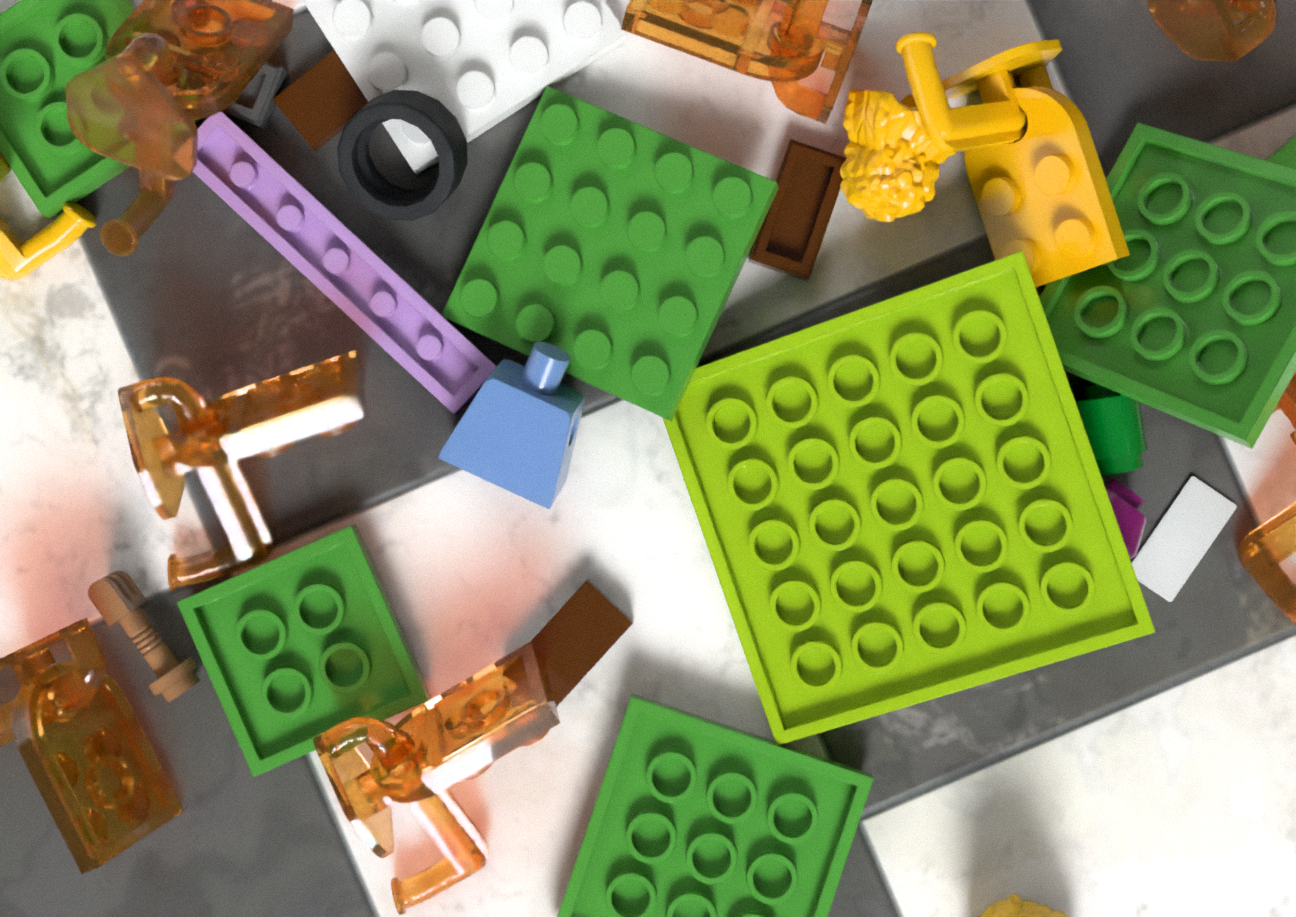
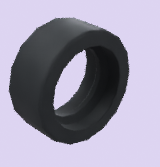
M392 90L371 99L344 126L337 147L339 172L350 194L367 210L389 220L413 221L434 213L459 186L468 164L467 140L457 118L439 100L412 90ZM390 119H400L418 127L431 140L439 158V168L435 179L427 187L419 190H405L389 183L376 170L369 155L368 141L371 132L380 123Z

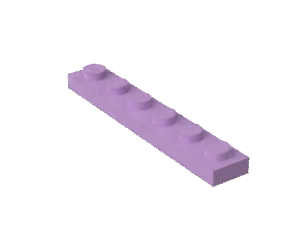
M216 108L174 154L453 414L458 415L478 393L491 372L497 367L220 109Z

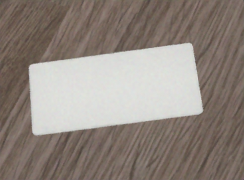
M1191 476L1132 561L1137 580L1168 602H1172L1237 508L1236 504L1195 476Z

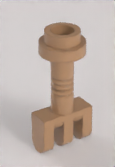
M115 571L90 585L88 596L108 626L119 622L127 635L133 638L132 642L137 643L136 647L140 649V653L144 654V659L158 677L148 685L154 696L161 693L165 700L170 702L200 681L193 671L198 667L194 659L190 656L180 663L164 641L162 642L163 639L155 631V627L151 626V621L141 609V606L148 601L126 572Z

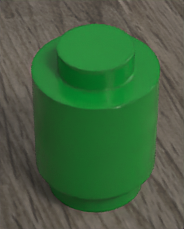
M1096 383L1083 385L1085 396L1076 398L1075 402L1100 474H1118L1144 467L1142 452L1147 451L1148 448L1140 402Z

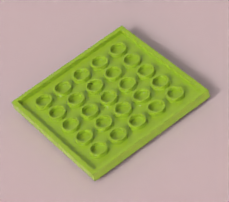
M1023 251L696 368L672 422L663 418L776 745H782L1155 633L1149 611Z

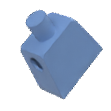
M535 342L525 366L512 360L503 359L478 391L443 446L438 459L550 510L567 479L585 396L581 392L561 383L571 359L570 355L553 344Z

